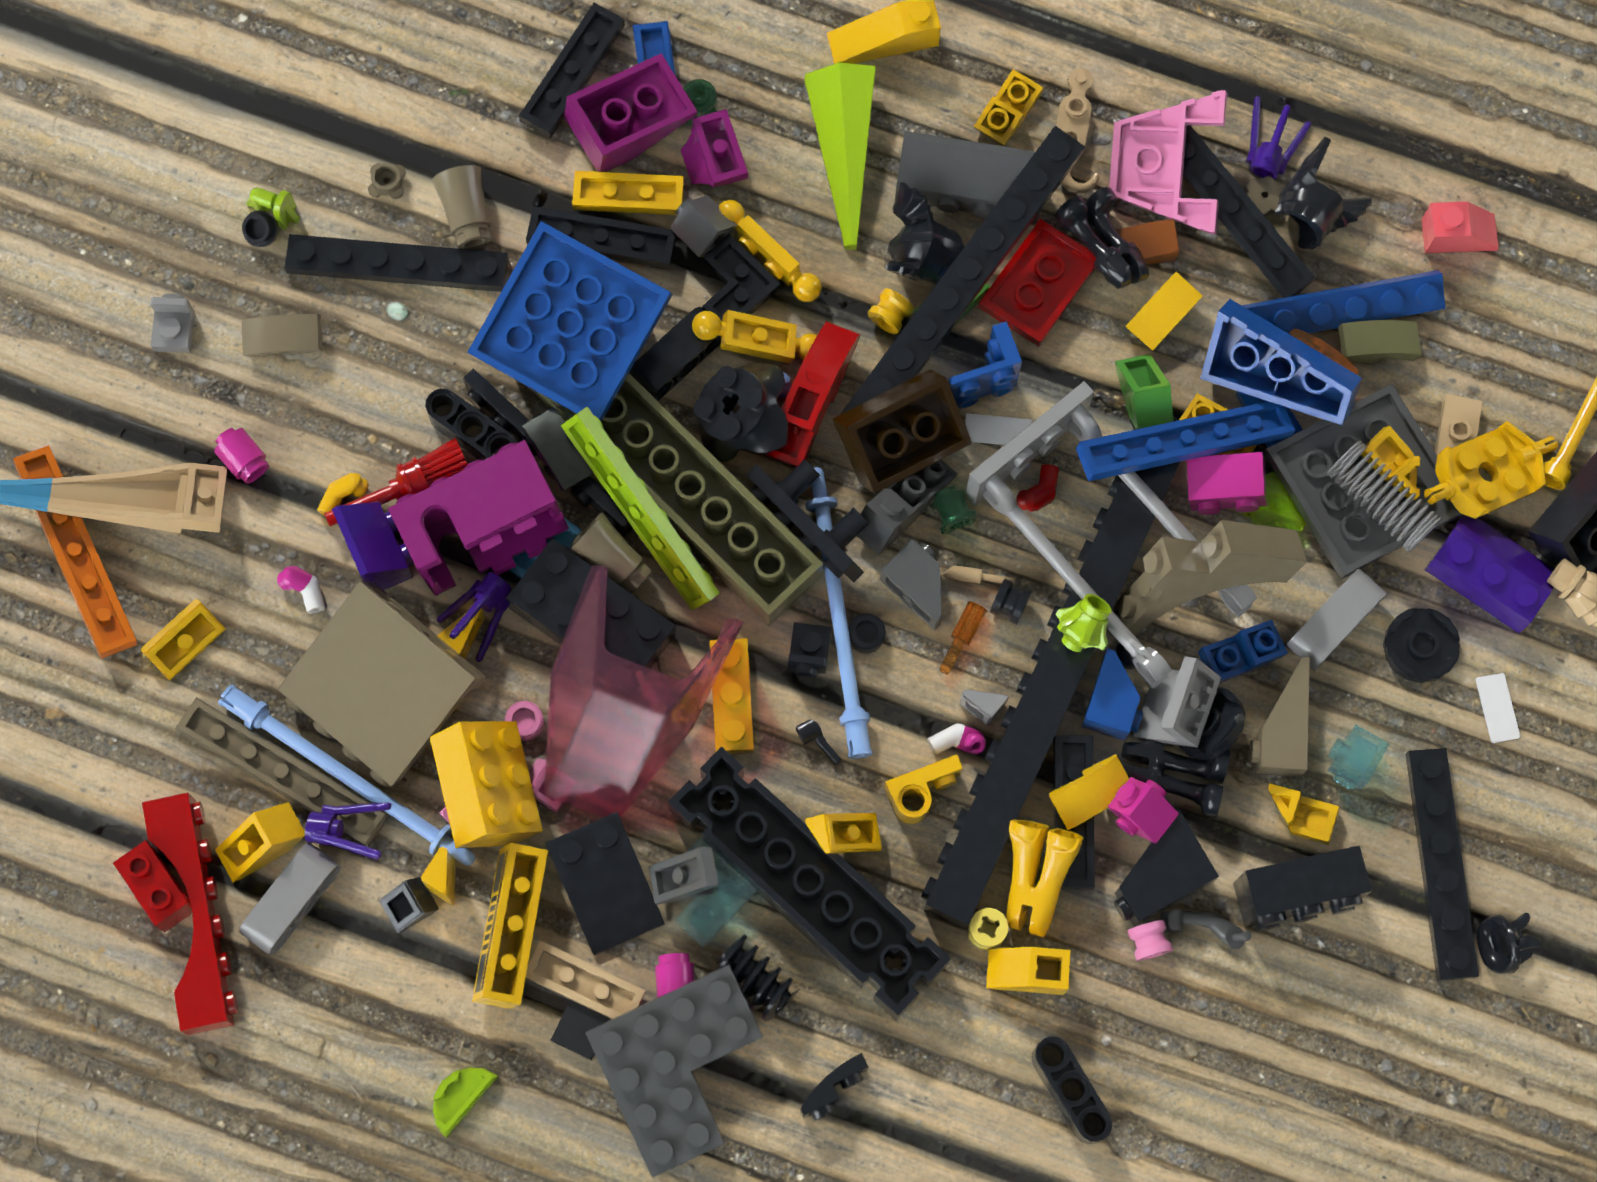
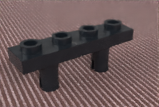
M805 459L781 483L779 481L775 483L757 464L746 474L755 484L750 490L765 505L772 501L779 508L774 514L789 529L796 525L803 532L799 539L814 554L820 549L828 557L823 564L838 579L845 574L854 583L864 573L846 554L848 550L845 547L870 523L853 507L830 531L827 529L823 531L797 505L799 502L797 498L821 476Z

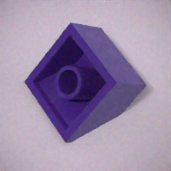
M380 502L341 505L332 508L363 581L374 582L384 591L413 578L408 566L413 565L414 562L406 545H398L394 533L399 531L390 512L384 513Z

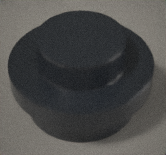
M253 211L244 219L242 233L249 244L255 247H266L275 241L278 235V223L275 217L267 211Z

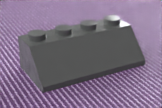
M905 131L895 200L899 183L904 182L911 189L916 188L921 196H926L930 206L938 207L943 212L956 213L958 211H965L986 219L1034 155L1035 151ZM1040 212L1037 214V216L1034 218L1032 222H1038Z

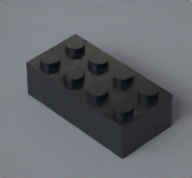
M553 538L507 597L510 610L630 695L639 685L635 675L636 671L641 670L644 676H646L676 635L675 624Z

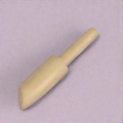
M954 565L942 575L949 579L980 584L981 580L1002 583L1005 578L1012 581L1013 585L1015 583L1014 577L982 573V569Z

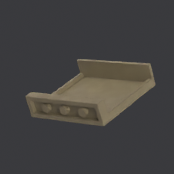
M359 581L279 686L278 690L287 697L285 703L290 708L300 714L305 712L315 721L313 726L318 732L328 738L333 736L343 745L341 750L346 756L356 762L362 761L371 769L370 775L373 779L383 786L388 787L390 785L392 787L404 785L407 782L404 775L430 743V736L436 734L468 692L478 689L487 677L374 582Z

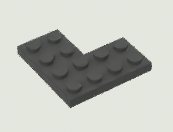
M730 964L585 1032L652 1178L725 1143L692 1070L763 1038V1034Z

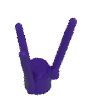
M1256 96L1252 110L1250 150L1246 163L1251 164L1250 171L1253 174L1262 178L1271 176L1273 179H1276L1278 174H1284L1287 163L1311 127V122L1307 121L1304 123L1283 155V148L1278 144L1291 109L1290 105H1285L1271 142H1263L1261 147H1258L1261 98Z
M489 572L482 581L476 580L466 593L437 617V622H444L473 598L475 603L449 635L451 639H455L481 608L487 612H491L495 608L496 610L475 658L477 662H481L489 648L503 613L509 607L506 598L511 593L512 588L501 577Z
M390 802L339 807L323 805L321 813L311 812L308 816L305 826V840L310 843L333 846L377 860L382 856L379 850L341 839L344 823L342 820H337V815L389 810L392 805Z

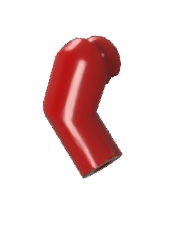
M1049 464L1041 465L1039 484L1028 490H1021L1017 494L1016 503L1022 510L1038 511L1053 502L1056 495L1059 467Z

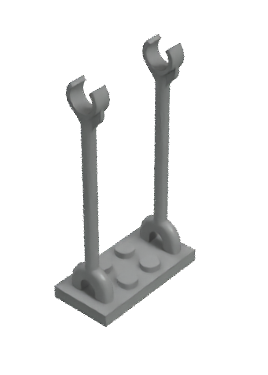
M1085 381L969 474L965 493L967 499L974 506L986 499L1000 514L1008 516L1082 600L1086 594L1098 595L1017 505L1014 495L1004 482L1011 477L1017 480L1023 476L1032 466L1029 462L1039 454L1042 457L1050 454L1059 445L1058 439L1069 430L1079 441L1103 437L1099 425L1088 412L1094 391ZM1136 472L1118 475L1174 538L1197 541ZM1240 585L1218 591L1224 604L1238 617L1253 606L1252 603L1257 599L1255 593L1248 585ZM1112 611L1108 616L1107 629L1132 655L1133 664L1141 677L1151 687L1155 688L1168 677L1167 674L1172 669L1157 651L1151 647L1145 648Z

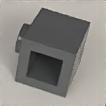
M707 195L697 199L689 198L678 207L676 211L678 216L670 226L677 236L700 258L707 255L729 234L731 235L737 224L727 219L721 213L719 206Z

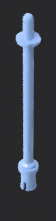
M815 467L814 469L821 476L811 484L813 499L805 503L806 511L815 512L817 525L823 531L826 529L830 531L833 528L830 510L838 506L837 498L828 497L824 472L821 468ZM821 551L824 562L828 557ZM823 564L845 702V711L839 717L840 725L845 727L848 758H866L873 755L867 723L870 722V714L865 712L860 706L841 578L838 579Z
M233 684L228 686L222 693V698L219 699L218 704L244 720V725L250 730L263 728L370 802H390L392 805L391 809L384 811L431 842L429 848L431 855L435 856L438 849L443 846L448 849L454 859L463 865L473 864L475 855L467 848H455L454 839L450 837L452 831L449 824L439 830L272 717L269 705L264 701H255L237 689Z

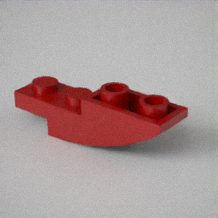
M827 321L825 322L811 345L782 406V410L786 413L789 423L788 445L766 455L794 467H797L804 459L807 460L828 406L836 398L860 339V334Z

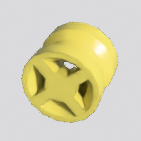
M984 908L979 910L969 922L967 931L969 940L981 950L988 951L989 949L997 948L1007 936V919L997 909Z

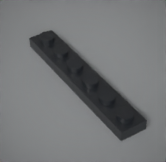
M1188 125L1184 154V177L1202 199H1217L1219 201L1218 219L1282 298L1296 296L1316 280L1315 277L1192 126Z
M289 234L284 268L288 274L501 292L506 281L508 255L504 252Z
M473 368L463 377L467 390L465 393L466 398L479 410L485 407L493 415L491 420L508 432L511 431L519 439L517 443L525 440L533 457H535L537 453L521 425L530 420ZM545 465L544 470L554 479L547 465ZM588 476L571 486L572 490L570 493L579 504L585 508L591 505L599 514L603 512L615 530H618L624 537L633 529L608 492L592 477Z
M1447 749L1408 751L1405 756L1437 982L1475 979L1479 977Z

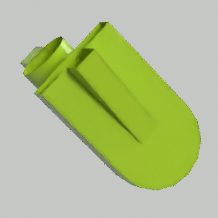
M258 187L250 191L246 202L247 206L253 207L255 211L270 212L273 210V215L279 228L286 230L289 222L298 224L300 217L295 212L297 206L290 192L281 190L277 195Z

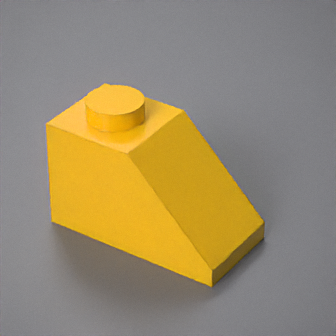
M287 802L253 812L215 851L232 882H236L287 854L305 837V831L291 805Z

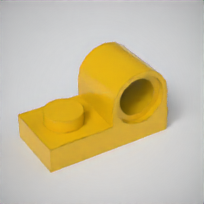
M957 754L885 781V793L899 820L907 824L920 823L926 818L930 810L932 798L929 788L935 786L936 790H942L957 783L956 777L961 776L963 770ZM907 795H916L922 800L923 807L918 811H909L903 806L902 799Z

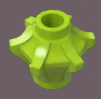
M1086 594L1083 600H1080L1074 606L1060 608L1055 615L1060 620L1057 628L1064 635L1062 638L1063 644L1075 652H1081L1083 648L1086 649L1088 647H1095L1101 650L1106 649L1108 645L1106 626L1108 616L1112 612L1110 605L1099 596Z

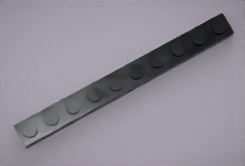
M1054 126L840 414L916 377L1082 156L1086 150L1084 145L1057 126Z

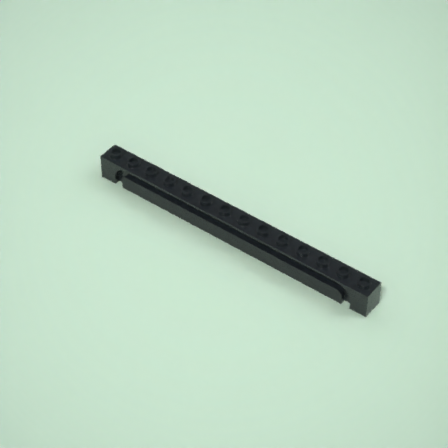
M1180 462L1135 472L1162 501ZM1118 475L1115 477L1107 494L1113 497L1109 509L1101 507L1093 524V528L1099 530L1094 542L1086 539L1077 559L1083 562L1079 572L1080 576L1100 598L1110 605L1112 610L1155 518L1152 512ZM1066 583L1062 593L1068 595V598L1063 608L1072 607L1082 600ZM1057 605L1047 623V626L1053 628L1048 641L1040 638L1031 658L1038 663L1032 674L1024 673L1016 690V693L1022 695L1017 708L1009 705L1000 726L1007 730L1001 742L996 739L993 740L985 757L986 761L991 762L985 776L978 773L969 794L975 796V799L969 810L962 807L953 828L959 831L954 844L946 841L937 863L943 865L938 879L930 876L921 895V898L927 900L924 911L966 930L1009 837L1010 820H1016L1095 649V647H1088L1086 649L1083 648L1081 652H1075L1063 644L1062 638L1064 635L1057 628L1060 620L1055 615L1062 607Z

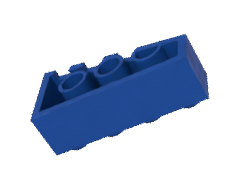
M1229 299L1218 311L1200 377L1202 380L1339 425H1343L1352 412L1362 379L1360 376L1232 299Z

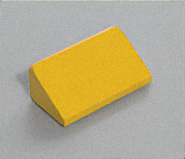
M195 599L150 639L140 651L170 681L223 633L226 628L198 599Z
M876 813L821 814L805 819L807 827L826 854L882 851Z
M443 846L438 849L422 874L421 881L432 894L454 906L456 862L448 849Z

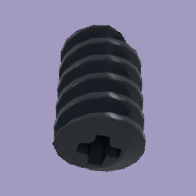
M744 934L724 952L716 964L720 963L718 969L730 964L739 985H743L742 991L745 998L747 999L754 995L750 1008L756 1011L765 1006L761 1018L766 1022L776 1017L799 990L792 993L788 991L793 981L791 977L781 982L777 980L781 972L779 966L770 971L766 970L770 960L768 955L759 960L754 959L759 948L757 945L747 950L743 948L748 937Z

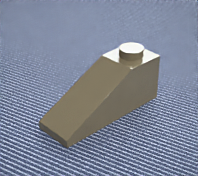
M1302 657L1296 664L1260 728L1256 740L1250 741L1249 762L1255 763V774L1301 777L1307 771L1309 657Z

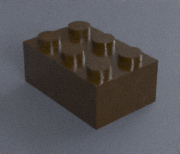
M928 370L832 418L859 483L873 493L972 444L947 378L932 370Z

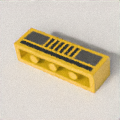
M511 842L499 850L472 1002L507 1009L521 1005L548 850Z

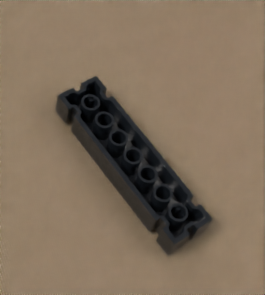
M721 746L700 768L703 780L697 786L688 780L668 801L669 811L691 831L697 825L705 830L702 833L703 842L708 847H712V851L859 988L862 989L867 983L872 985L877 990L873 1001L897 1021L917 999L919 992L914 988L916 984L921 981L928 987L949 964L951 957L929 937L922 943L913 937L912 934L915 931L916 925L838 853L826 854L807 825L759 780L754 778L750 784L746 783L742 779L744 777V767ZM719 799L725 802L727 799H730V810L721 809L717 811L716 800ZM887 956L892 959L900 956L903 959L900 966L905 968L901 971L897 968L890 971L886 968L888 960L884 959Z

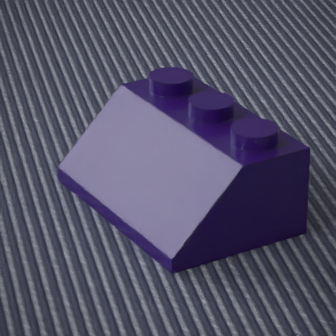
M1466 515L1460 517L1425 568L1426 572L1517 633L1522 632L1532 622L1554 588L1547 582L1554 568L1479 518L1474 519Z

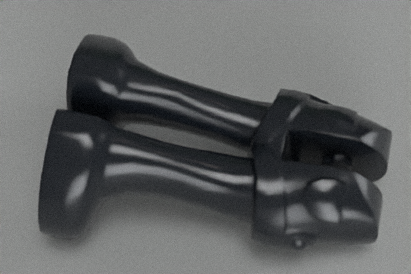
M1103 187L1094 192L1086 202L1081 196L1070 198L1058 208L1055 215L1056 220L1063 229L1074 234L1096 258L1094 266L1104 275L1107 282L1117 289L1127 287L1130 283L1135 284L1146 280L1149 277V271L1140 249L1135 243L1127 242L1121 237L1110 221L1109 213L1116 204V195L1110 187Z
M1157 741L1124 742L1121 757L1132 762L1148 765L1147 769L1122 765L1129 778L1132 777L1144 783L1152 780L1167 793L1194 801L1200 806L1201 811L1206 816L1217 817L1223 794V786L1217 784H1223L1231 749L1215 758L1200 760L1163 750V744ZM1164 770L1181 772L1217 784L1210 783L1204 785L1192 783L1163 773Z

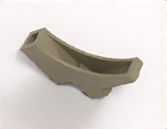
M1221 520L1201 542L1162 537L1143 557L1145 568L1143 574L1116 601L1118 613L1121 616L1122 623L1132 634H1139L1146 626L1166 612L1208 593L1254 583H1287L1307 563L1298 532L1292 529Z

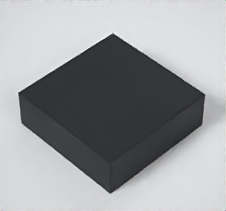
M570 999L551 1041L592 1061L595 1053L585 1032L611 1020V1018Z

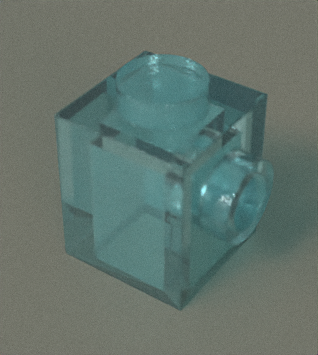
M1355 725L1348 732L1344 740L1338 737L1327 755L1333 761L1327 771L1335 775L1333 779L1338 784L1348 789L1356 787L1361 790L1371 779L1389 743Z

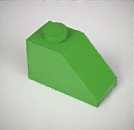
M1147 354L1115 361L1127 413L1135 428L1141 429L1174 422L1171 386L1152 355Z

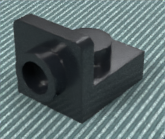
M794 622L788 670H795V675L806 678H815L818 673L825 674L831 627Z

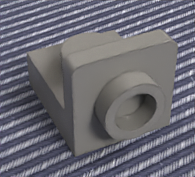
M172 293L163 294L162 297H151L150 305L154 310L151 337L152 350L157 352L190 353L195 311L189 300L181 295Z

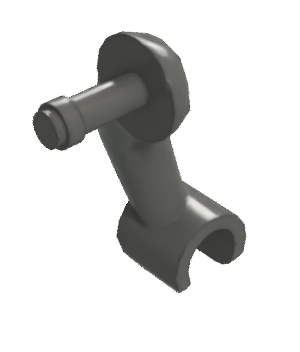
M1175 909L1164 911L1160 915V920L1165 921V932L1181 933L1183 932V925H1199L1209 928L1231 949L1241 948L1245 941H1249L1252 937L1249 931H1243L1240 927L1211 911Z

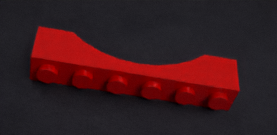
M188 792L142 802L148 840L160 849L177 869L186 887L192 908L193 937L191 953L184 974L174 991L180 1031L186 1035H193L233 1026V1015L238 1014V1004L235 992L233 990L229 991L226 976H230L232 970L228 953H222L220 938L225 937V929L221 915H215L213 900L218 899V888L214 876L209 877L207 862H212V854L208 840H202L200 825H204L206 822L202 803L196 802Z

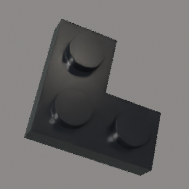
M730 234L703 257L704 264L726 284L702 306L705 311H711L718 315L721 321L723 320V314L727 310L752 315L780 289V282Z

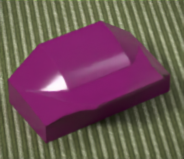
M727 109L693 118L691 135L681 148V154L691 184H709L712 187H717L748 179V171Z

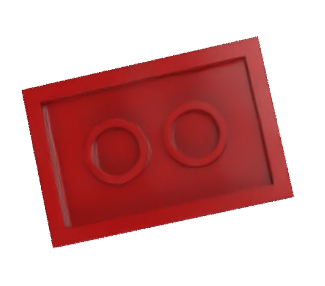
M1039 219L980 300L978 308L1001 323L1007 321L1010 329L1039 347L1095 270L1094 262L1096 258L1087 248L1042 219Z

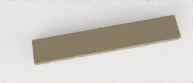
M197 697L175 728L177 732L310 813H321L323 805L339 807L371 803ZM381 810L337 815V820H342L344 823L343 833L370 847L390 815Z

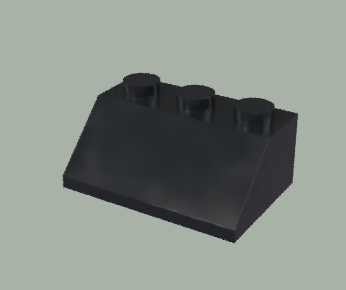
M1597 451L1528 530L1541 555L1555 567L1565 558L1576 567L1582 565L1586 568V571L1597 574Z

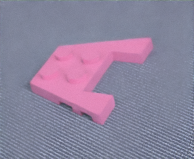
M1220 90L1196 100L1193 98L1163 110L1156 109L1114 122L1109 187L1115 193L1116 199L1166 218L1174 219V221L1203 232L1216 235L1219 201L1217 199L1181 198L1187 126H1225L1227 92Z

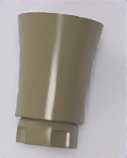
M476 165L457 166L435 175L432 182L441 199L451 234L455 237L457 248L470 250L482 247L492 240L489 229L491 224L486 209L481 167Z
M603 512L597 515L567 548L631 594L652 571L642 561L643 557L615 530Z

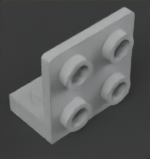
M1184 657L1180 670L1172 669L1167 674L1168 677L1155 688L1149 687L1142 707L1143 715L1137 733H1133V736L1138 740H1151L1166 744L1198 747L1221 677L1198 658Z

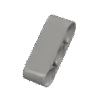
M1358 568L1292 637L1286 646L1300 658L1309 657L1310 667L1315 671L1386 596L1387 592Z
M308 842L296 853L243 921L239 933L268 955H274L333 882L340 871L341 865Z

